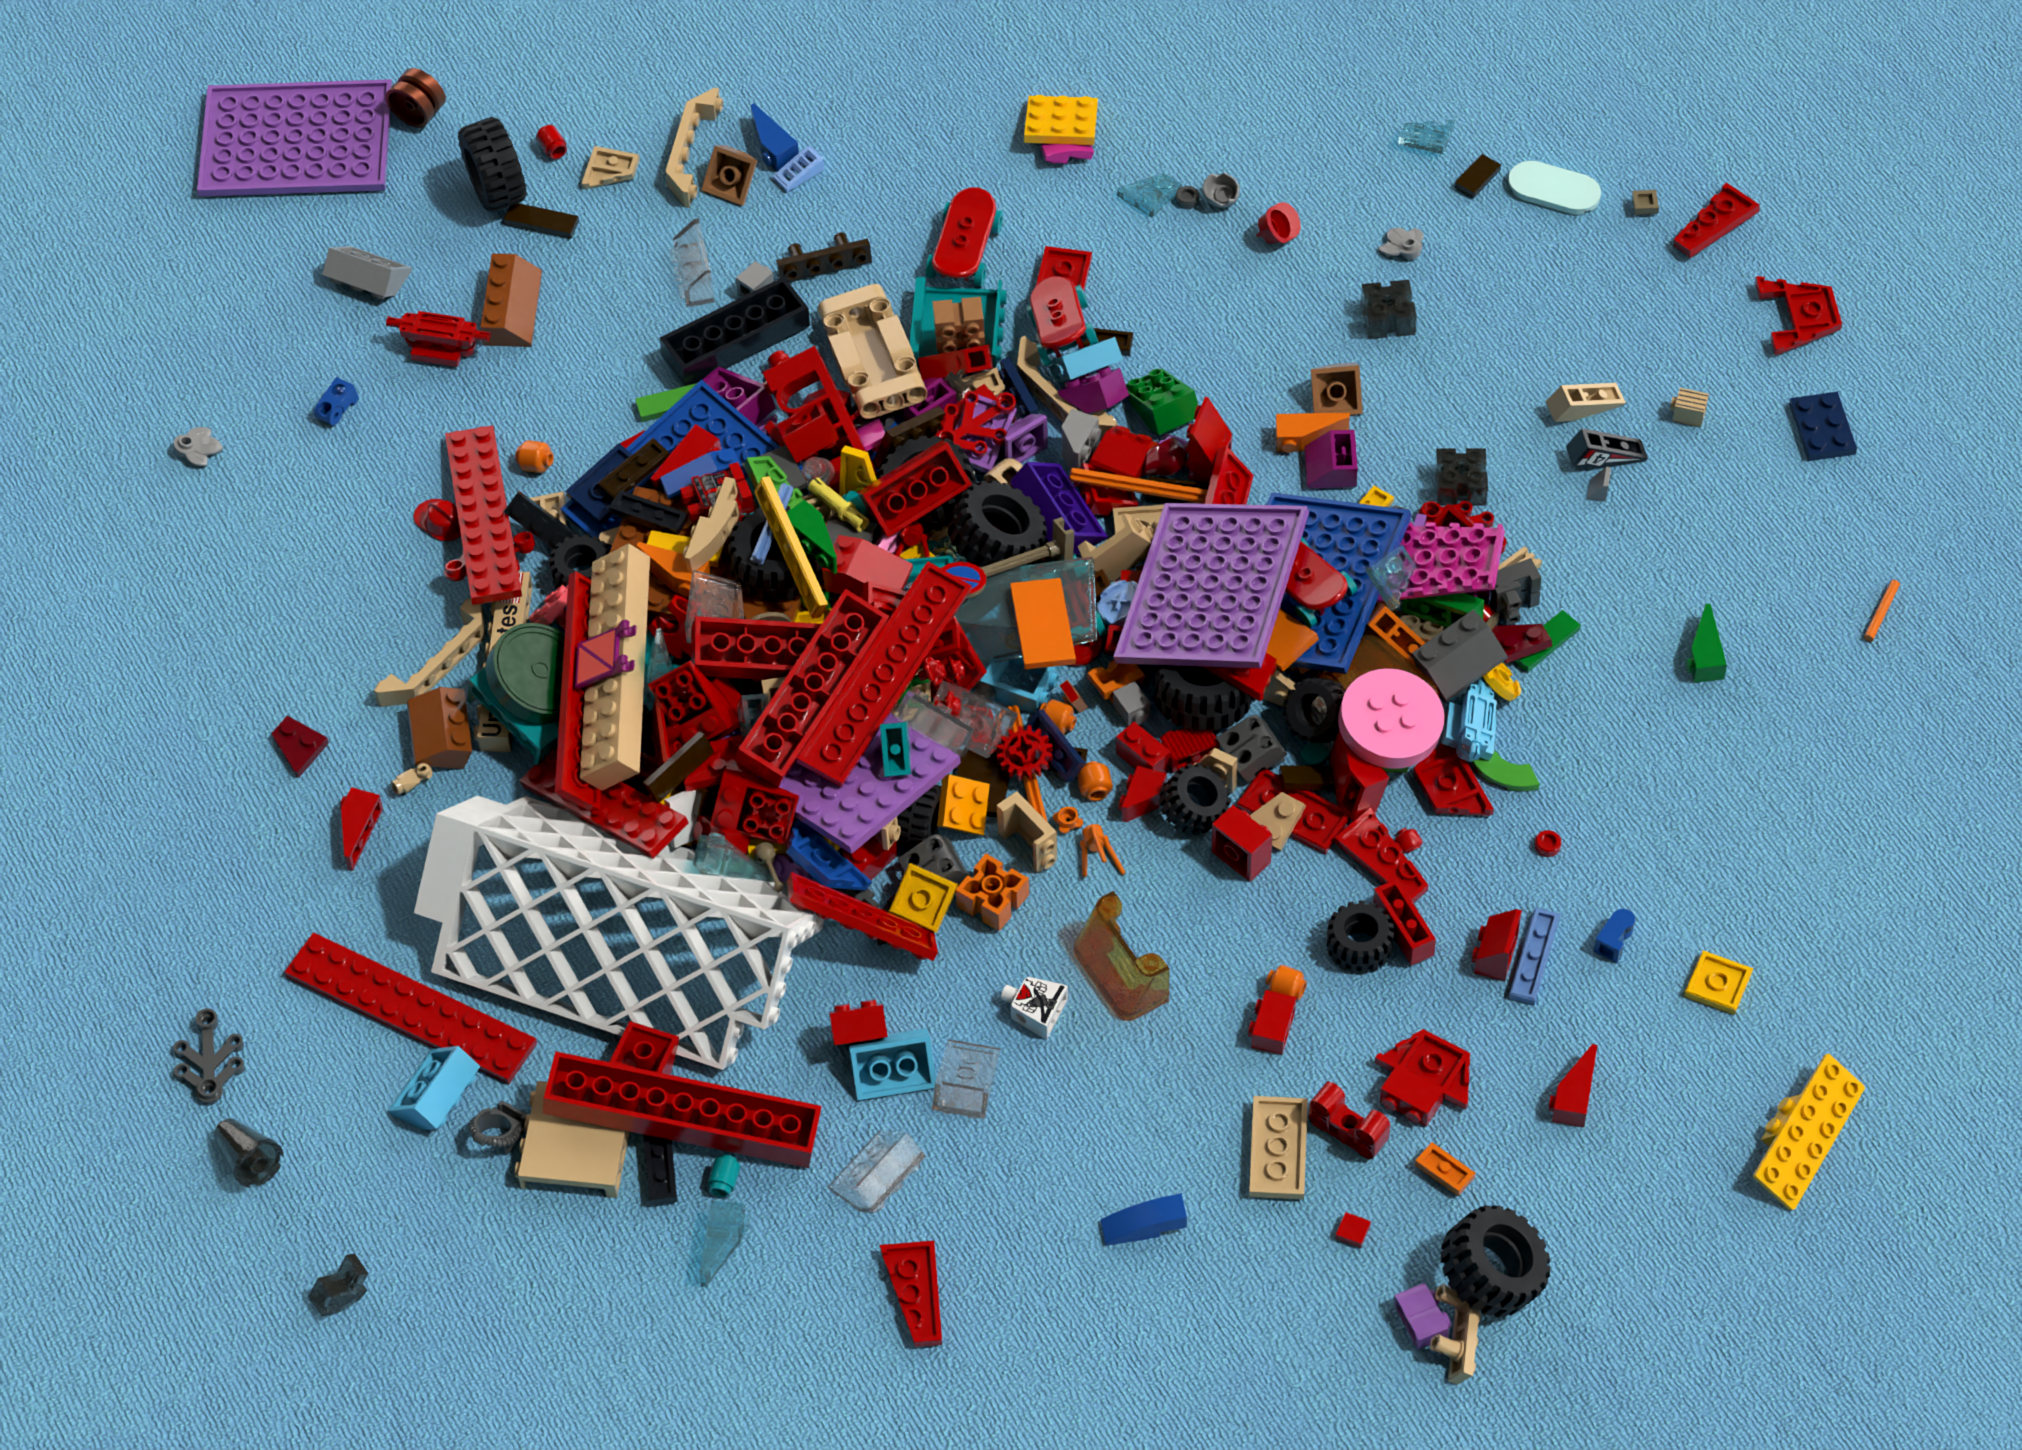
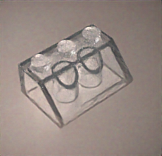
M696 218L672 239L674 248L669 249L672 263H677V266L673 267L676 281H681V284L678 285L680 299L685 298L686 307L715 302L711 269L699 218Z
M942 680L933 702L935 700L943 701L948 695V691L954 692V696L961 700L959 716H953L952 721L949 722L946 721L942 711H935L934 708H930L922 727L985 758H989L997 749V745L1001 744V737L1009 736L1008 730L1012 729L1018 713L964 687L957 686L955 683Z
M916 689L915 692L908 690L893 718L900 722H908L910 728L942 747L950 749L960 757H965L977 733V729L972 727L975 722L963 715L958 719L950 714L951 708L941 702H938L936 706L928 701L930 696L919 689Z
M879 1130L830 1183L828 1189L859 1212L876 1213L885 1206V1201L889 1196L902 1187V1182L908 1175L918 1170L920 1162L926 1155L907 1132Z

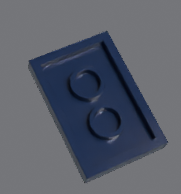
M1838 391L1790 398L1789 406L1808 461L1856 455L1857 447Z
M620 443L565 491L566 495L600 525L612 516L609 513V507L613 500L598 487V482L632 455ZM653 472L636 486L644 487L651 480ZM633 487L628 493L633 494L635 487Z

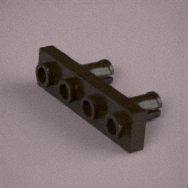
M839 232L833 238L836 246L803 253L800 244L793 243L788 247L790 257L776 260L778 278L785 277L788 282L872 263L869 240L867 238L849 243L847 235Z

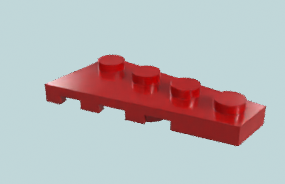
M1372 807L1335 837L1334 843L1383 884L1398 879L1413 903L1428 891V883L1411 860H1408L1402 853L1403 849L1391 838L1389 830L1377 819Z

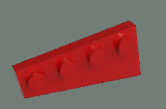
M1726 182L1722 186V191L1710 199V204L1705 209L1702 208L1697 213V218L1693 222L1690 221L1674 238V247L1691 258L1760 212V204Z
M934 1240L879 1245L914 1346L943 1345Z

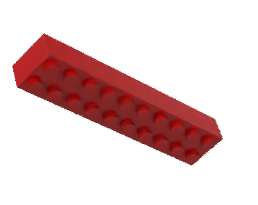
M555 1051L543 1097L542 1114L809 1168L822 1106Z

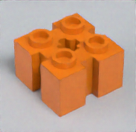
M985 853L974 867V878L967 875L955 890L956 907L973 917L976 913L982 914V922L1000 932L1011 918V907L1018 909L1029 896V878L1012 868L1009 872L1004 871L1002 862Z

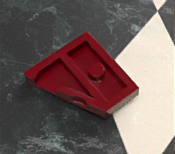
M1542 624L1495 626L1492 630L1508 656L1504 661L1505 664L1552 647V640Z
M286 716L272 732L273 740L278 748L281 749L284 758L289 762L295 776L298 778L329 744L326 736L289 716Z

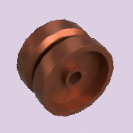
M408 68L398 79V82H395L387 91L386 102L394 115L401 121L412 127L422 128L427 125L434 114L445 104L446 96L440 84L431 75L420 69Z

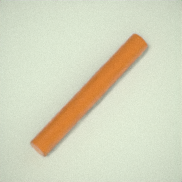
M1897 580L1890 581L1864 635V639L1868 642L1874 640L1900 586Z

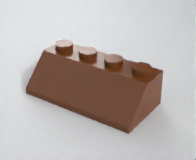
M492 253L481 321V331L490 332L491 337L489 342L483 341L484 346L532 347L542 270L516 254Z

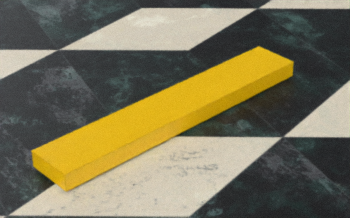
M770 476L763 477L754 493L812 619L819 618L828 605L827 600Z

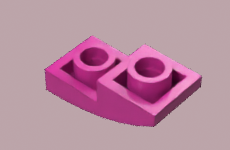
M1042 143L1040 147L1045 161L1054 164H1067L1069 156L1075 159L1084 158L1091 160L1094 154L1092 145Z
M879 418L857 429L866 451L872 449L873 452H876L885 434Z

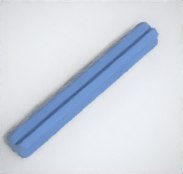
M786 483L781 484L778 490V496L784 509H786L794 490L791 485ZM767 520L751 556V561L758 565L764 563L774 539Z

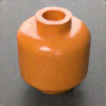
M527 440L517 448L515 458L523 471L541 474L546 472L549 466L553 464L554 454L547 443Z
M1054 699L1041 705L1039 710H1044L1063 735L1068 730L1072 731L1074 729L1077 717L1074 716V710L1071 705Z
M1096 761L1088 762L1077 774L1081 795L1091 801L1103 800L1112 791L1113 784L1109 768L1102 763Z
M1280 965L1275 971L1270 970L1265 984L1269 985V991L1297 997L1296 1000H1300L1305 992L1307 981L1304 980V974L1301 971L1286 965Z

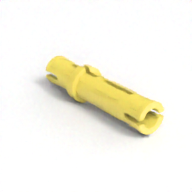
M820 478L813 479L810 482L808 490L833 509L842 521L850 523L858 532L867 528L869 519L855 509L856 506L852 502L844 500Z

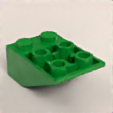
M1163 368L1154 369L1148 375L1132 379L1126 384L1129 396L1126 398L1147 427L1156 434L1161 435L1194 420L1195 410L1198 405L1195 391Z

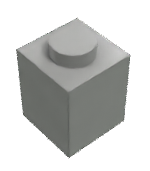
M754 261L736 277L737 293L745 296L774 282L773 272L767 266H762Z
M1135 681L1113 691V707L1127 727L1133 722L1142 724L1150 718V701Z

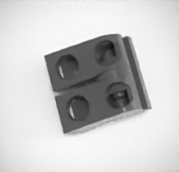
M1531 558L1498 570L1495 589L1491 590L1490 605L1496 613H1499V619L1503 618L1506 625L1520 621L1519 608L1522 604L1528 603L1530 608L1539 605L1541 575Z
M1251 715L1216 738L1227 754L1237 758V770L1247 783L1256 778L1254 774L1263 767L1266 769L1269 767L1276 768L1285 761L1284 757L1288 755L1264 719L1261 720L1258 715Z
M932 835L898 858L905 872L909 863H912L957 883L958 886L969 875L950 839L947 837L943 838L941 835Z

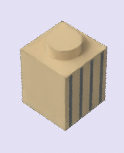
M1680 388L1678 397L1673 396L1670 411H1674L1673 421L1702 427L1709 394Z

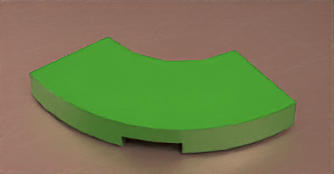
M1494 751L1489 761L1479 758L1471 762L1478 774L1491 784L1496 783L1507 787V790L1511 791L1539 789L1540 783L1530 764L1518 765L1509 763L1502 759L1496 751Z

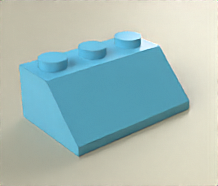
M927 1028L887 1034L888 1037L848 1043L857 1100L937 1088L931 1041Z
M459 1046L431 1049L388 1112L421 1130L438 1129L447 1120L446 1115L450 1109L461 1100V1093L464 1089L473 1083L476 1078L475 1073L480 1066Z

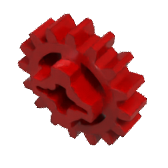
M1019 725L1017 732L1014 733L1013 730L1009 729V737H1001L1002 744L997 745V751L999 752L997 759L998 762H1002V771L1008 769L1009 777L1018 774V780L1021 781L1023 775H1027L1030 781L1034 773L1039 777L1042 776L1041 768L1049 769L1047 761L1053 760L1052 753H1050L1053 749L1052 744L1048 743V735L1041 737V729L1032 732L1031 725H1028L1027 730H1023L1021 725ZM1023 746L1025 747V751H1027L1028 753L1027 759H1025V756L1022 753Z

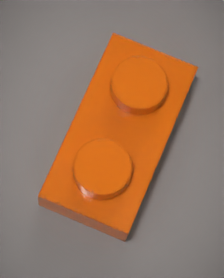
M1433 1142L1415 1160L1417 1168L1457 1196L1475 1178L1474 1171Z

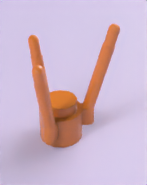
M1098 824L1086 826L1082 830L1084 839L1080 841L1082 849V876H1087V849L1093 852L1098 851L1101 861L1106 863L1104 846L1120 874L1124 875L1125 870L1110 845L1108 836L1104 835L1102 827Z

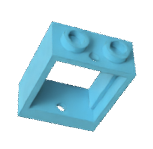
M1113 337L1051 360L1050 372L1052 377L1057 379L1058 383L1119 362L1123 360L1116 338Z
M1001 643L986 670L987 673L980 681L981 695L1010 706L1017 705L1019 709L1034 714L1044 702H1048L1051 687L1055 688L1059 681L1060 674L1057 673V666L1027 669L1043 675L1033 694L1001 683L999 681L1009 663L1024 668L1021 650Z

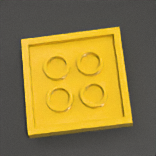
M1044 95L1028 96L1024 143L1094 145L1098 98L1088 96L1067 97L1063 95L1058 97Z

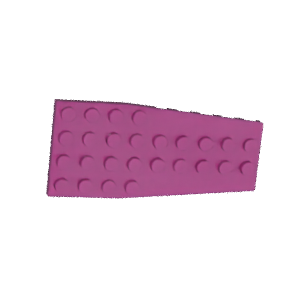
M1409 522L1377 602L1495 589L1505 534L1503 525L1498 524L1497 528H1484L1483 523H1474L1473 527H1460L1459 523H1450L1449 527H1437L1435 522H1426L1425 526H1413V523Z

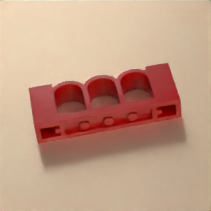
M815 346L762 372L766 379L763 385L768 395L773 394L775 396L778 406L787 418L820 400L825 411L834 407L840 421L833 424L839 438L847 435L853 448L867 452L830 373ZM821 380L826 394L801 407H787L788 400L794 393ZM841 456L824 464L814 463V457L805 461L811 469L810 473L814 480L820 478L828 487L839 494ZM871 460L874 473H875V475H877L878 473H877V471H876V469H875V467H874V464H873V462H872V460Z

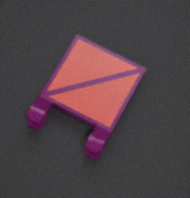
M625 619L616 628L578 643L575 687L577 689L616 673L634 670L635 661H628L627 655L624 654L619 656L620 638L636 635V625L629 627L630 622Z

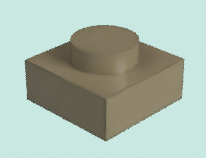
M1656 190L1632 191L1634 215L1658 214L1659 205Z

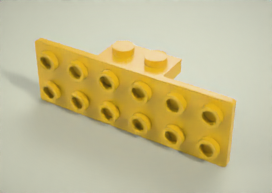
M1829 1053L1822 1057L1802 1093L1793 1097H1785L1778 1104V1111L1775 1117L1765 1126L1766 1132L1761 1138L1769 1149L1754 1172L1753 1178L1790 1211L1797 1207L1865 1090V1086Z

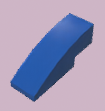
M1182 1193L1145 1201L1102 1218L1101 1226L1105 1246L1160 1237V1232L1187 1228V1215Z

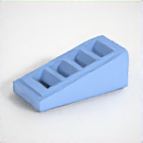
M808 146L773 175V179L786 192H789L824 170L823 158L811 146ZM788 175L792 180L788 181L785 176Z

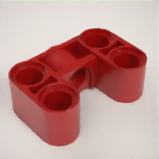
M1326 1082L1310 1101L1309 1119L1311 1123L1318 1129L1327 1132L1340 1142L1351 1147L1366 1159H1373L1389 1139L1391 1125L1389 1119L1377 1110H1371L1365 1118L1350 1110L1345 1105V1093L1333 1082ZM1350 1125V1126H1353L1354 1128H1352V1129H1347V1128H1345L1344 1126Z

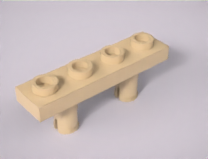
M1442 1284L1436 1290L1435 1299L1455 1307L1453 1335L1451 1340L1436 1334L1431 1339L1430 1349L1450 1357L1448 1381L1458 1385L1472 1377L1475 1372V1350L1478 1345L1477 1330L1481 1314L1479 1310L1474 1311L1469 1308V1304L1466 1301L1462 1302L1457 1297L1458 1293L1455 1289L1451 1290L1449 1286Z

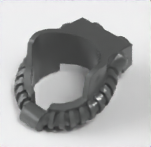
M501 1100L497 1103V1109L495 1107L491 1110L487 1108L473 1117L468 1124V1130L474 1142L481 1146L485 1144L487 1146H497L498 1148L502 1146L504 1153L508 1154L513 1149L514 1143L518 1141L520 1135L524 1134L526 1114ZM490 1128H500L507 1132L501 1136L487 1137L482 1134L483 1131Z

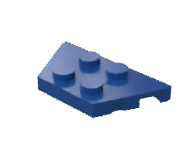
M796 818L791 827L786 853L793 859L796 865L804 868L815 882L829 888L867 890L872 881L814 829Z

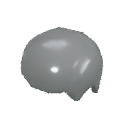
M1225 172L1218 175L1212 173L1203 182V193L1207 202L1213 207L1227 208L1237 202L1240 186L1235 178Z

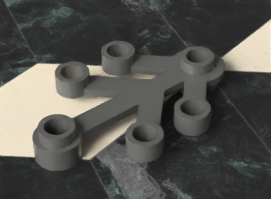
M205 1008L196 1015L197 1026L202 1031L203 1056L192 1049L185 1040H179L173 1046L175 1055L178 1058H186L203 1070L204 1079L191 1072L189 1065L186 1063L176 1065L174 1074L178 1081H187L196 1088V1095L201 1102L210 1104L222 1097V1086L233 1075H240L244 1072L245 1065L242 1058L232 1057L227 1063L228 1066L215 1077V1069L232 1052L241 1051L244 1047V1041L241 1035L232 1034L227 1038V1042L214 1054V1030L217 1028L219 1020L214 1010ZM234 1041H240L237 1045H231ZM186 1047L184 1051H178L179 1048ZM234 1064H240L238 1068H232ZM181 1070H187L185 1074H178ZM214 1090L212 1093L206 1094L207 1091Z

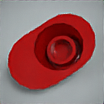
M1285 202L1272 206L1259 218V232L1256 234V237H1263L1269 244L1288 242L1300 232L1301 223L1298 213L1290 204Z
M430 499L422 502L415 509L413 515L415 523L434 538L440 541H452L461 537L455 504L442 499Z

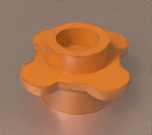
M1063 807L1053 815V820L1060 826L1059 831L1066 834L1074 828H1081L1083 826V820L1078 817L1077 809L1074 807Z

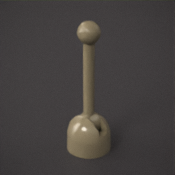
M768 842L760 843L753 851L755 859L759 864L768 867L775 883L774 890L782 892L784 884L779 881L772 865L776 857L774 847Z

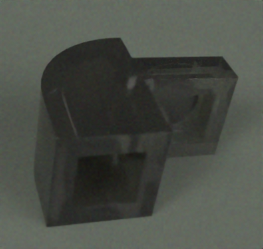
M355 1253L346 1255L336 1274L319 1277L316 1280L308 1297L321 1316L339 1313L358 1302L364 1296L367 1289L363 1283L369 1273Z

